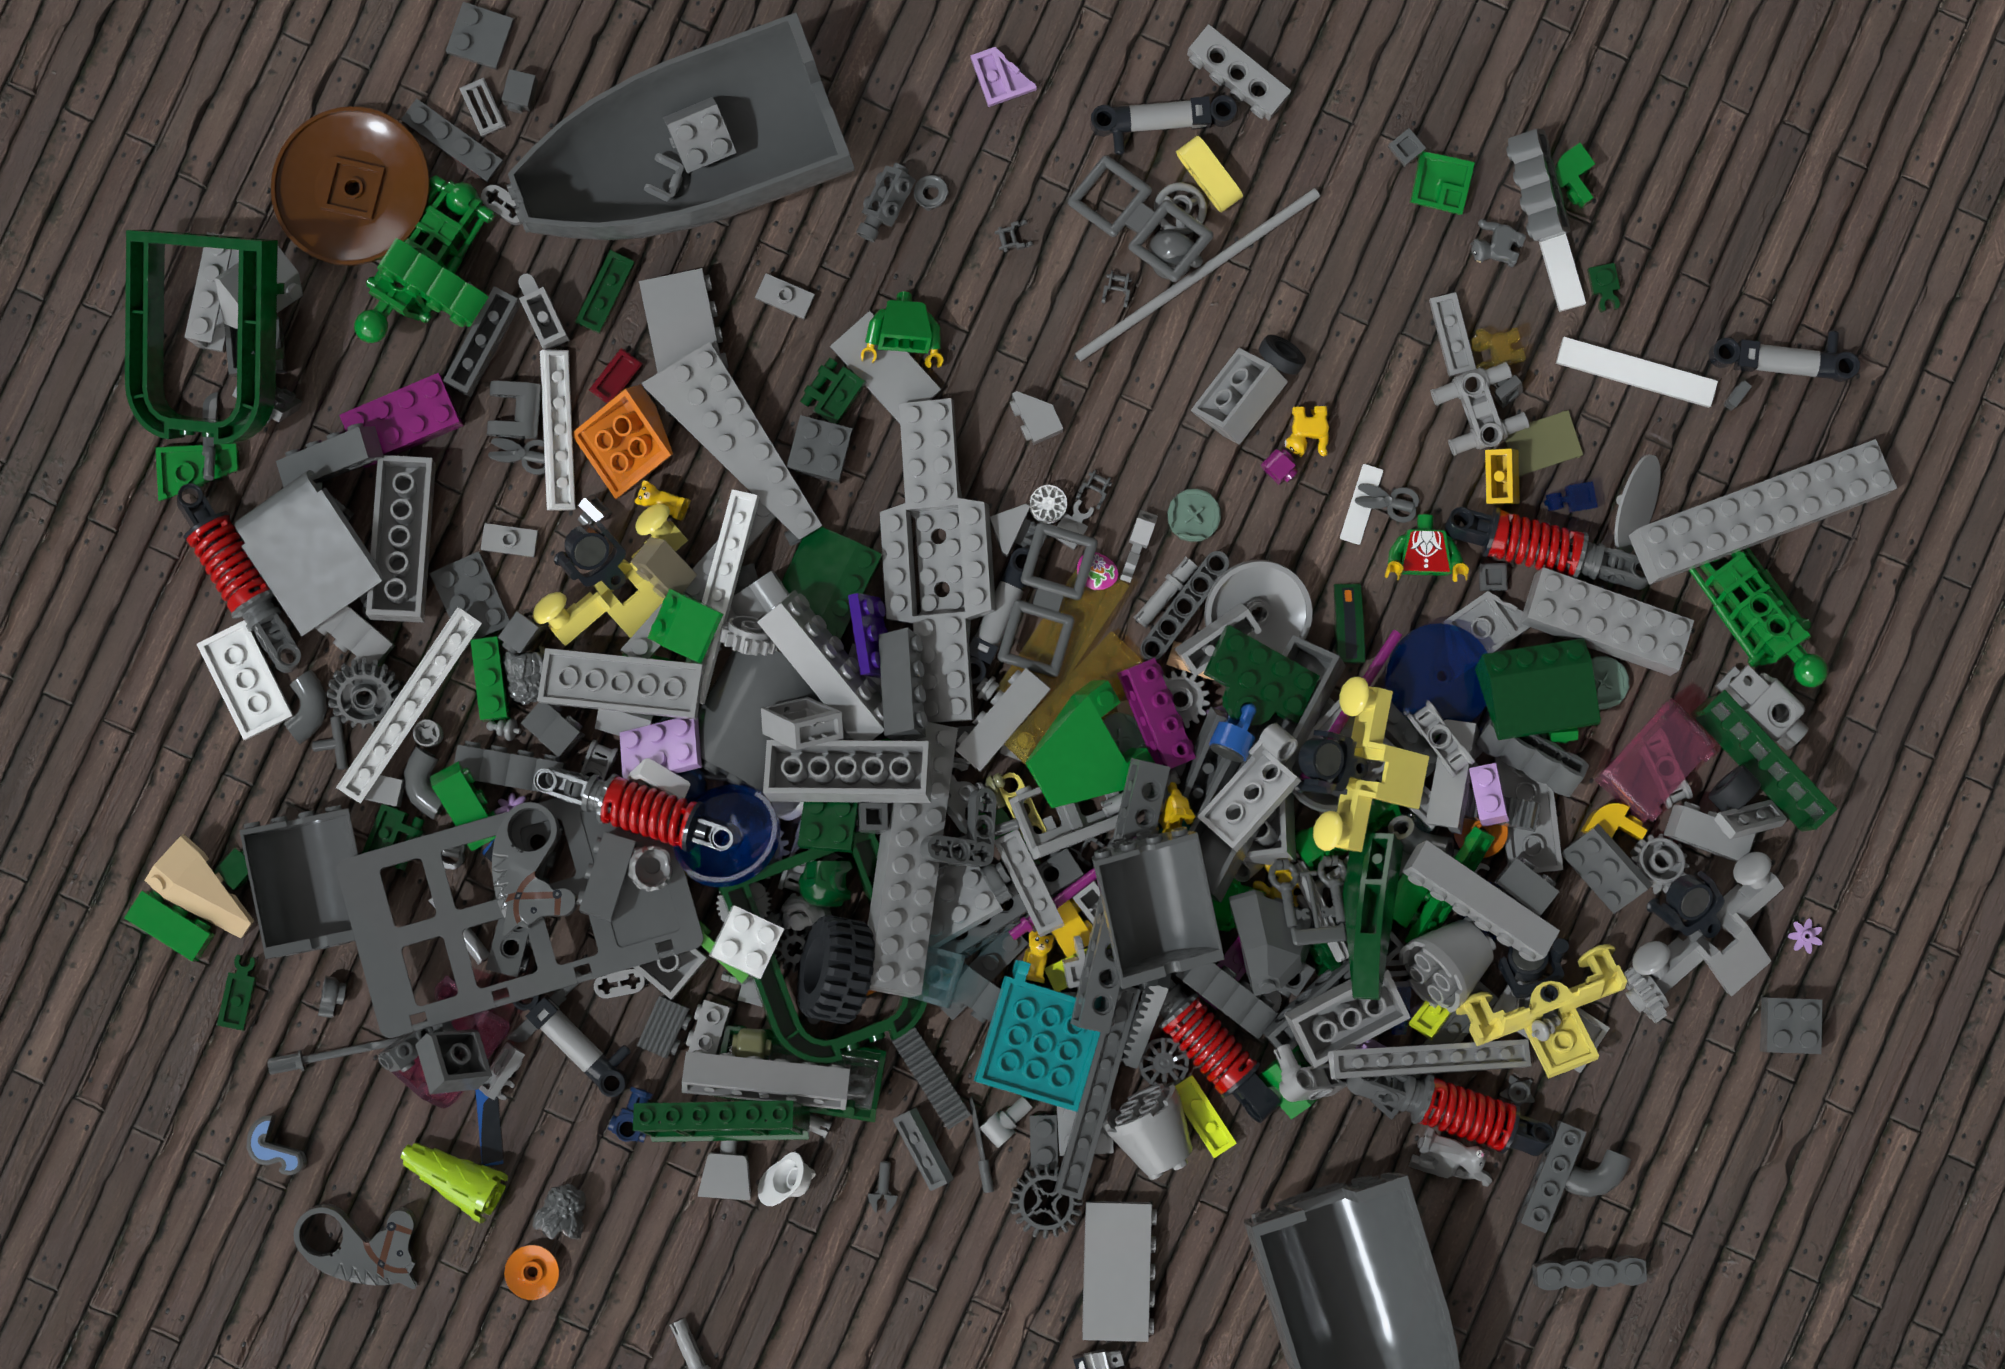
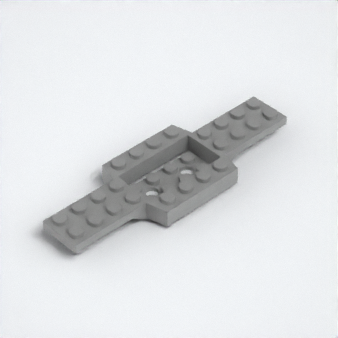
M948 398L899 403L905 503L880 512L886 619L913 624V632L922 640L921 662L925 671L922 682L926 693L924 712L928 722L944 723L974 720L969 647L970 624L973 619L996 612L989 505L985 502L962 498L958 475L954 400ZM911 515L915 518L921 602V612L918 616ZM937 529H943L946 532V540L942 544H935L932 540V534ZM941 582H946L950 587L949 594L945 597L937 596L935 591L936 586Z

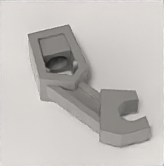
M1140 510L1129 543L1133 544L1124 566L1121 580L1131 582L1141 549L1148 546L1158 517L1157 515Z

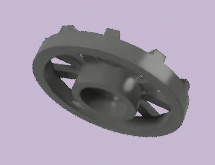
M1166 1037L1156 1038L1147 1043L1138 1066L1142 1077L1152 1086L1159 1084L1154 1082L1159 1073L1162 1074V1082L1165 1088L1172 1084L1177 1085L1185 1078L1189 1069V1058L1186 1056V1050L1182 1051L1183 1054L1172 1056L1176 1048H1179L1180 1043H1174L1171 1038ZM1161 1042L1160 1053H1158L1153 1044ZM1165 1042L1174 1044L1168 1053L1166 1052ZM1148 1048L1155 1054L1154 1058L1145 1055ZM1182 1058L1185 1059V1066L1175 1064V1061ZM1143 1059L1152 1061L1153 1065L1143 1068ZM1173 1068L1183 1070L1179 1078L1172 1071ZM1155 1069L1156 1072L1150 1079L1145 1072ZM1167 1073H1170L1175 1080L1174 1082L1167 1084Z

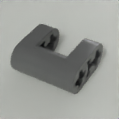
M491 381L490 396L516 399L515 421H488L487 435L502 438L537 439L541 385L526 382Z

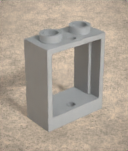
M804 697L761 708L763 734L795 750L843 738L842 712L812 698Z

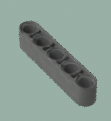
M1214 551L1205 558L1143 640L1139 650L1143 660L1147 661L1155 658L1158 661L1206 599L1215 581L1227 571L1229 560L1225 553ZM1210 559H1221L1223 561V569L1220 571L1212 570L1209 566ZM1196 579L1205 580L1207 583V590L1205 592H1197L1194 589L1193 582ZM1181 600L1188 601L1191 604V611L1187 614L1180 613L1177 609V603ZM1166 621L1172 622L1175 625V633L1165 635L1161 631V624ZM1147 643L1158 645L1159 654L1157 656L1150 657L1145 653L1144 649Z

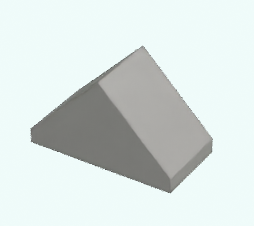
M1027 504L990 517V522L1003 556L1008 557L1030 510V506Z

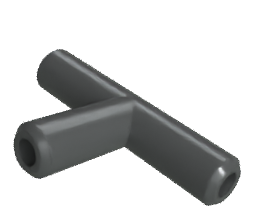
M332 716L330 720L333 738L313 741L312 749L314 752L335 749L337 769L344 770L348 768L341 716Z

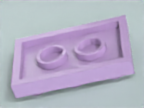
M698 717L697 720L676 718L620 732L622 776L628 779L629 784L632 782L627 778L629 773L646 758H650L675 774L702 767Z

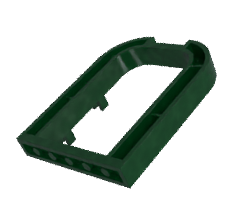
M146 229L126 230L125 390L131 411L147 431L164 439L184 438L185 435H196V432H202V437L214 438L213 444H226L250 439L266 425L272 414L275 402L276 360L283 359L284 348H276L277 294H284L285 283H277L278 240ZM165 244L239 250L237 399L235 409L230 417L225 420L178 414L169 406L165 399L163 388Z
M858 831L855 833L853 853L850 854L855 862V868L871 906L879 844L875 834ZM810 849L718 884L717 886L728 914L731 907L735 905L760 917L749 884L836 851ZM774 952L761 979L752 976L769 1025L778 1042L794 1056L815 1063H832L843 1060L839 1049L844 1048V1051L848 1052L860 1047L859 1041L869 1038L870 1042L886 1037L885 1031L889 1032L891 1040L903 1036L920 1020L929 997V981L925 969L921 995L911 998L900 996L899 1005L885 1019L833 1039L819 1040L806 1033L802 1027Z

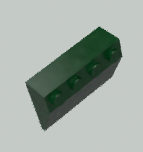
M820 527L802 539L784 575L782 584L789 594L796 590L798 594L805 596L814 614L821 616L832 636L838 637L842 642L852 622L848 595L866 593L883 556L881 553L854 540Z
M1584 638L1482 654L1475 671L1498 740L1601 723L1593 665Z

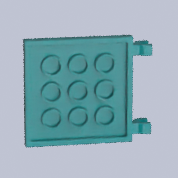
M1015 960L1013 977L1004 976L974 1081L1077 1112L1101 1032L1079 1028L1070 1024L1076 997L1025 982L1031 963ZM1101 996L1097 997L1094 1002L1095 1009L1101 1006Z

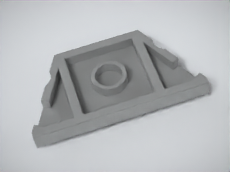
M1487 591L1443 621L1448 664L1452 680L1476 665L1482 654L1495 652L1530 628L1520 624L1523 611Z

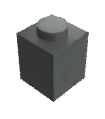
M509 69L502 96V102L505 106H508L507 110L520 114L523 113V110L531 112L538 85L535 75Z

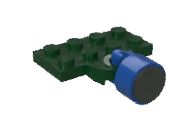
M1230 625L1225 626L1203 673L1226 686L1222 701L1223 708L1229 714L1226 722H1218L1209 742L1211 750L1234 762L1246 761L1249 750L1253 747L1256 740L1247 731L1249 726L1261 725L1268 721L1273 714L1292 724H1298L1320 676Z

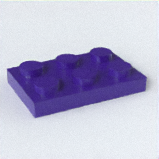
M860 593L848 595L860 675L881 678L879 635L888 633L883 617L885 616L884 604L879 597Z

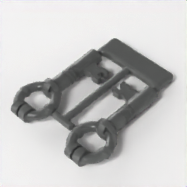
M1337 855L1323 856L1318 865L1317 872L1315 870L1298 873L1296 867L1288 859L1275 860L1269 869L1268 878L1271 884L1281 892L1287 928H1291L1292 940L1295 946L1347 940L1344 925L1346 923L1341 891L1347 868ZM1338 865L1341 873L1340 877L1327 878L1324 867ZM1289 869L1292 880L1279 883L1276 880L1275 872ZM1318 874L1321 881L1331 891L1333 906L1331 908L1321 907L1320 911L1324 912L1321 917H1335L1336 923L1339 926L1320 928L1311 876ZM1299 875L1300 877L1306 876L1315 928H1295L1298 926L1297 920L1300 918L1303 920L1310 919V915H1306L1309 912V908L1302 909L1301 911L1295 910L1292 890L1298 883Z

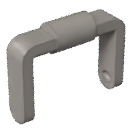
M658 153L655 156V160L676 171L670 181L669 192L667 193L651 184H646L644 190L668 202L679 191L683 180L681 175L684 167L681 163Z

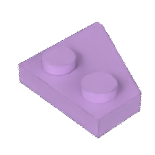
M996 47L970 56L988 107L1037 90L1035 83L1027 79L1020 72V69L1012 62H1009L1005 55Z

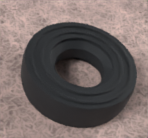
M1267 335L1259 346L1261 356L1268 363L1272 364L1273 367L1284 373L1295 375L1301 371L1306 362V358L1300 349L1280 336Z

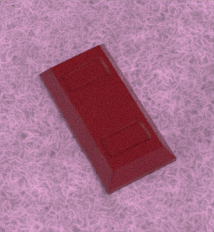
M621 348L590 387L589 391L606 404L621 393L642 363Z

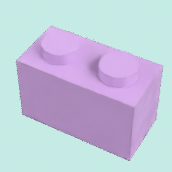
M1492 763L1469 768L1482 826L1508 822L1509 817L1497 764Z

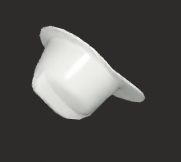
M790 1152L763 1174L758 1185V1197L764 1205L775 1206L788 1197L802 1196L808 1190L811 1180L815 1177L816 1173L804 1163L801 1155L797 1152Z

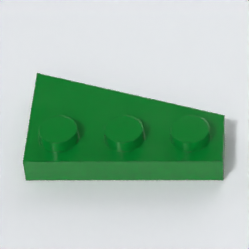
M236 443L215 445L216 459L213 480H205L203 478L205 456L202 455L203 445L155 447L158 501L160 502L178 495L179 489L185 484L192 483L202 486L240 471L239 450Z

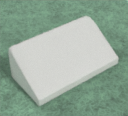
M650 758L644 759L627 777L630 781L639 783L640 786H648L649 790L655 788L658 789L659 793L661 791L667 792L668 796L671 794L677 795L678 800L682 797L685 798L690 787V783Z

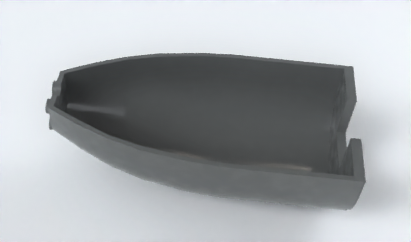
M793 13L669 59L628 78L592 98L560 121L508 173L511 183L507 184V189L511 199L514 200L517 206L515 211L526 233L531 232L565 238L592 240L638 239L692 229L727 219L853 172L855 169L820 79L797 13ZM713 97L721 116L724 117L727 124L726 128L736 153L689 173L684 168L681 175L683 180L679 191L668 202L647 193L644 190L646 184H651L668 193L670 181L676 172L655 160L656 154H663L682 164L676 148H673L669 138L671 136L663 117Z
M1383 1173L1381 1174L1382 1179H1379L1378 1176L1372 1177V1175L1352 1179V1185L1339 1182L1276 1202L1274 1203L1275 1209H1260L1251 1214L1253 1220L1251 1218L1244 1220L1289 1369H1460L1449 1310L1407 1175Z

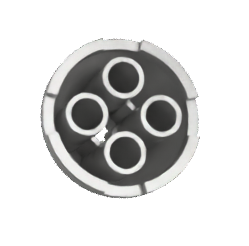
M1465 917L1463 920H1457L1409 941L1399 952V963L1405 965L1410 976L1407 982L1423 1001L1429 1002L1430 1006L1434 1008L1438 1005L1446 1008L1450 1013L1458 1009L1467 1000L1492 963L1493 950L1496 948V945L1489 936H1485L1476 927L1475 922L1471 918Z
M1162 1083L1145 1088L1127 1098L1128 1102L1124 1103L1117 1112L1115 1109H1111L1106 1114L1102 1123L1106 1132L1134 1163L1148 1175L1150 1180L1159 1178L1165 1171L1171 1168L1179 1170L1188 1164L1186 1158L1191 1154L1193 1147L1181 1098L1174 1084L1168 1088H1165Z

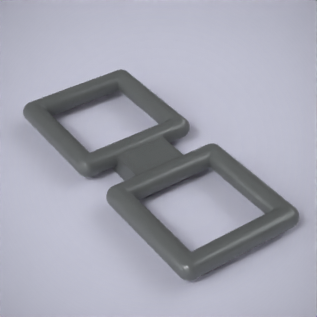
M1103 156L1070 196L1068 205L1111 237L1117 236L1124 226L1130 228L1137 235L1129 243V250L1169 280L1177 282L1212 240L1213 232L1170 200H1164L1155 212L1143 204L1152 193L1151 186L1110 156ZM1107 168L1139 191L1113 224L1081 201ZM1167 213L1200 235L1199 239L1174 269L1141 246Z
M1043 522L1036 525L1021 576L1023 584L1036 588L1032 603L1022 600L1014 601L998 653L999 661L1020 668H1027L1030 671L1050 677L1059 676L1075 623V618L1072 615L1059 612L1063 596L1075 600L1082 598L1098 546V541L1095 538ZM1045 534L1086 547L1074 588L1033 576ZM1022 612L1063 624L1051 665L1010 653Z

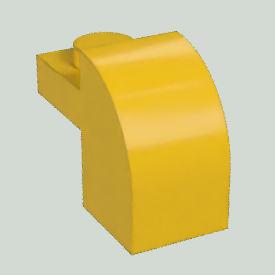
M1613 803L1603 805L1594 810L1585 822L1581 832L1585 834L1595 825L1599 824L1611 838L1618 828L1636 840H1642L1648 830L1642 827L1643 822L1631 815L1628 818L1625 817L1630 808L1629 806Z

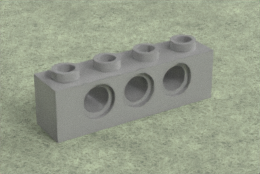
M1209 24L1188 48L1187 55L1190 57L1189 61L1196 68L1201 69L1203 67L1210 73L1209 77L1220 86L1224 84L1231 90L1230 94L1237 101L1243 102L1244 100L1251 106L1250 110L1260 119L1265 117L1270 121L1290 96L1291 90ZM1213 53H1219L1223 56L1224 61L1214 63L1209 56ZM1235 69L1241 70L1244 73V78L1235 80L1231 77L1230 72ZM1260 86L1264 89L1265 94L1257 97L1252 94L1251 88Z

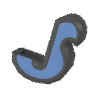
M265 1115L256 1120L250 1127L247 1135L246 1148L250 1157L262 1165L281 1162L282 1167L279 1168L281 1174L294 1175L301 1172L307 1165V1157L304 1151L269 1141L276 1115Z

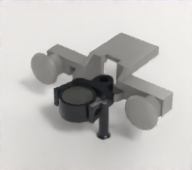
M1752 852L1741 857L1735 864L1733 874L1735 880L1743 886L1741 887L1737 884L1725 896L1721 895L1715 882L1704 872L1700 871L1697 875L1702 881L1689 874L1677 878L1667 891V904L1663 903L1661 905L1660 900L1657 898L1650 900L1647 904V911L1650 913L1654 912L1674 930H1679L1687 938L1682 941L1677 937L1668 946L1660 941H1653L1639 947L1632 959L1635 971L1641 975H1650L1662 993L1665 994L1704 960L1730 996L1738 992L1771 962V959L1745 923L1784 889L1777 876L1770 872L1772 865L1768 855L1762 852ZM1678 915H1680L1686 921L1682 922ZM1722 926L1733 935L1735 940L1720 952L1705 937L1712 938L1716 936Z

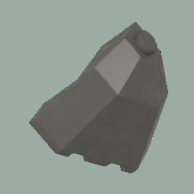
M1257 890L1229 897L1231 914L1240 937L1245 969L1254 996L1269 994L1281 989L1303 970L1311 948L1310 945L1312 944L1298 946L1293 944L1291 928H1287L1283 900L1281 898L1275 897L1270 899L1265 897L1263 892ZM1310 908L1309 912L1306 913V915H1310V919L1303 920L1300 918L1297 920L1298 926L1295 927L1296 929L1315 928L1313 913Z

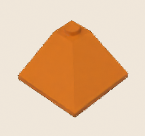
M641 384L624 389L572 432L573 438L615 499L620 498L673 455L658 410Z

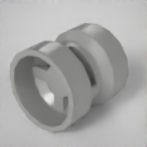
M422 720L415 725L413 737L419 745L433 748L442 742L443 729L436 722Z

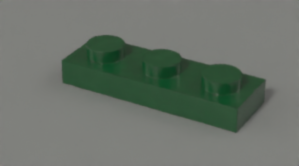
M610 250L575 321L577 324L601 334L635 265L633 260Z

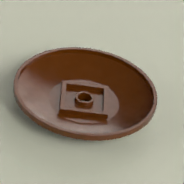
M349 106L327 110L301 124L282 146L276 158L271 177L273 209L286 235L294 244L310 256L336 265L353 266L377 261L385 256L395 238L402 241L409 239L416 229L415 225L421 222L425 214L430 195L429 168L417 140L401 123L391 116L365 107ZM353 182L359 183V192L356 195H348V186Z

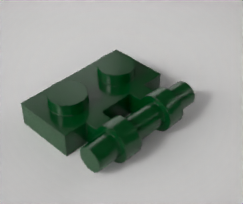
M829 357L825 365H821L817 370L819 373L810 386L807 385L804 389L805 394L800 402L809 407L814 399L819 401L813 411L830 423L838 425L867 382L844 366L836 375L833 373V370L838 363ZM829 379L832 381V384L823 395L819 391L826 380Z
M382 804L362 854L398 844L402 832L408 834L405 841L422 837L424 831L421 830L425 820L415 817L412 825L408 826L406 825L408 813ZM409 861L397 864L395 867L405 871Z

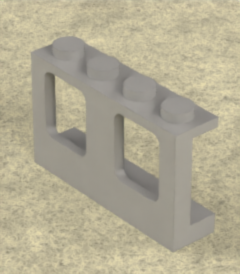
M207 232L209 235H220ZM203 248L185 338L198 348L225 352V327L215 278L239 262V250Z
M1030 785L1015 791L1017 796L1009 800L1033 860L1115 829L1119 814L1118 812L1108 818L1102 810L1092 815L1084 816L1080 811L1078 803L1075 802L1056 807L1061 820L1060 827L1042 834H1036L1025 810L1024 801L1042 794L1040 787L1033 790ZM1119 792L1106 794V800L1118 795Z

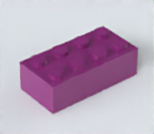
M439 373L339 415L346 432L348 431L347 427L358 423H363L364 427L375 426L383 455L395 456L464 425L446 383ZM378 460L366 464L363 467L367 468L371 465H374L378 463Z

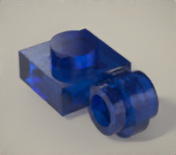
M1593 481L1565 486L1566 497H1562L1561 492L1545 495L1544 506L1548 507V511L1564 509L1563 503H1568L1569 513L1598 508Z

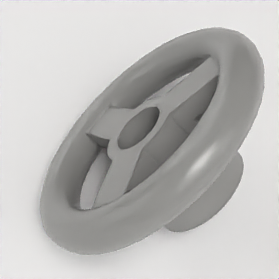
M1173 183L1166 186L1157 195L1154 203V212L1164 200H1170L1175 205L1183 204L1186 208L1185 212L1188 214L1191 212L1192 207L1198 204L1199 213L1196 220L1200 223L1204 222L1207 214V204L1204 196L1196 187L1187 183ZM1181 190L1189 192L1193 197L1188 198L1185 195H1178L1171 199L1168 195L1174 191ZM1165 218L1159 223L1164 230L1178 231L1183 235L1194 232L1189 227H1185V224L1176 219V227L1169 224Z

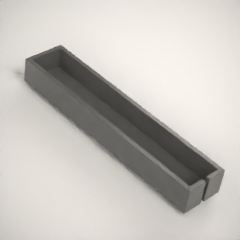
M1292 635L1282 655L1320 676L1298 724H1292L1273 714L1268 721L1261 725L1249 726L1247 730L1256 738L1253 746L1258 742L1262 732L1274 723L1279 724L1298 741V746L1293 755L1284 764L1290 771L1299 756L1301 747L1307 741L1346 667L1339 655ZM1250 753L1247 760L1243 762H1234L1228 759L1225 761L1197 816L1251 758L1252 755ZM1271 768L1266 774V779L1274 778L1277 775L1278 769ZM1254 788L1249 792V800L1255 799L1258 796L1259 788ZM1240 808L1234 809L1230 813V820H1235L1240 816ZM1196 816L1189 831L1198 833L1211 899L1221 903L1261 826L1236 852Z

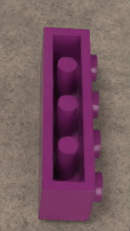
M1156 659L1147 660L1118 672L1117 675L1154 762L1169 766L1172 769L1195 759L1194 746L1191 740L1187 738L1183 728V719L1176 711L1173 703V694L1165 684L1163 670L1156 662Z

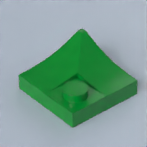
M1422 152L1418 156L1409 203L1462 215L1475 162Z

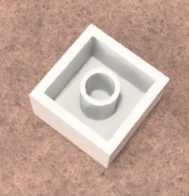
M734 905L731 907L709 956L757 979H761L784 928Z

